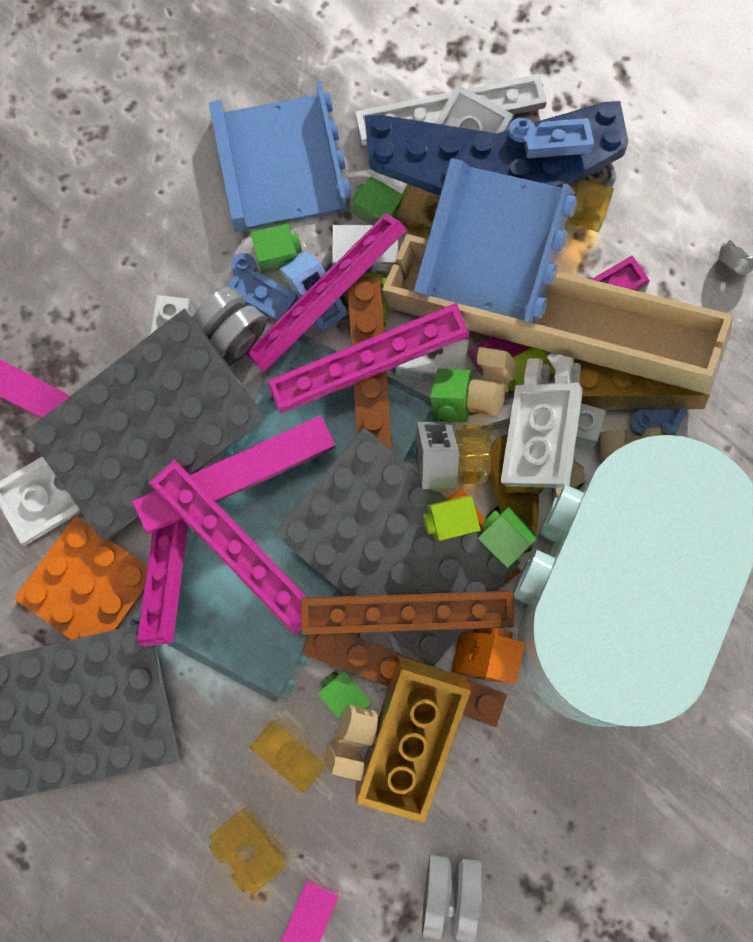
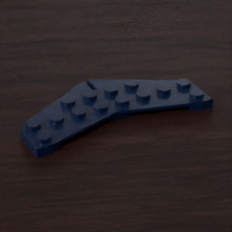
M621 101L602 102L534 122L535 127H538L541 122L589 118L595 144L593 153L527 158L524 143L514 141L509 135V130L491 133L386 115L365 116L368 164L370 168L376 173L441 196L451 158L462 160L473 168L562 188L563 183L571 186L622 158L627 149L628 135Z

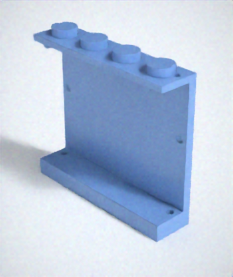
M321 81L316 82V95L224 112L221 100L209 102L230 216L235 232L347 210L346 198L351 197L348 178L342 179L340 169H345L342 149L336 150L334 141L339 140L336 121L329 120L328 112L333 111L329 92H323Z
M451 158L414 292L537 324L538 318L541 319L544 316L547 308V298H544L548 284L552 285L556 277L557 265L554 262L557 252L562 251L566 243L567 231L564 228L567 218L572 217L577 204L576 196H574L575 191L568 184L563 183L561 188L473 168L462 160Z

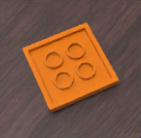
M74 516L13 599L71 640L120 628L143 596L148 566L110 539L102 541L90 525Z

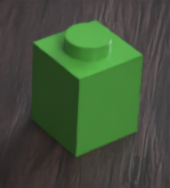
M372 176L365 185L360 184L352 198L355 215L371 225H374L386 213L397 219L404 208V195Z
M289 223L251 232L261 274L279 270V268L296 258L297 253L302 252L298 233L291 234Z
M437 368L430 395L434 421L467 422L469 416L467 396L470 381H472L471 370Z
M508 507L501 515L495 510L482 523L481 526L485 531L478 540L509 568L532 545L538 535Z
M345 670L340 675L333 671L319 683L323 689L318 692V695L338 719H340L341 713L347 705L366 709L372 704Z

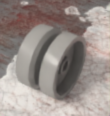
M226 286L211 295L197 309L193 318L231 369L247 355V351L260 339L265 330L267 318L256 307L249 305L245 307L244 297L232 287Z
M429 855L423 902L422 938L441 940L446 932L448 917H451V936L455 942H475L482 905L481 861L461 859L457 864L455 881H451L452 867L449 858Z

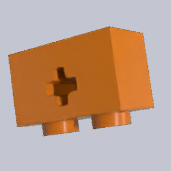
M479 628L474 629L473 632H463L458 638L451 672L479 680L516 685L525 642L512 639V632L492 628V630Z

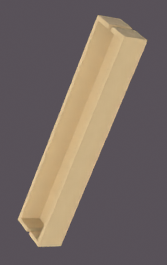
M406 234L396 257L398 266L393 264L382 289L390 309L423 317L455 303L414 292L428 239ZM558 271L553 284H548L544 297L547 298V308L544 316L541 319L538 318L537 324L457 303L466 327L470 331L708 395L711 393L720 361H722L733 321L732 314Z

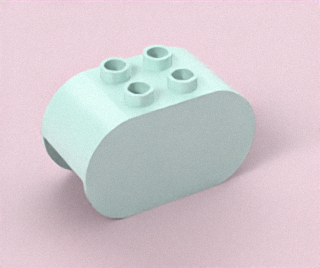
M658 435L633 441L616 450L604 460L580 490L566 484L564 485L559 497H555L539 531L540 536L554 542L548 555L539 550L535 551L532 559L527 560L513 591L514 599L527 604L518 627V641L525 642L521 664L528 681L537 694L550 707L570 719L588 725L601 727L651 726L669 721L689 709L701 695L753 568V483L732 459L706 443L683 436Z

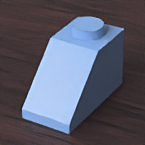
M307 251L279 268L292 292L297 294L298 300L326 273L320 261ZM338 298L314 322L321 332L348 315L341 299Z

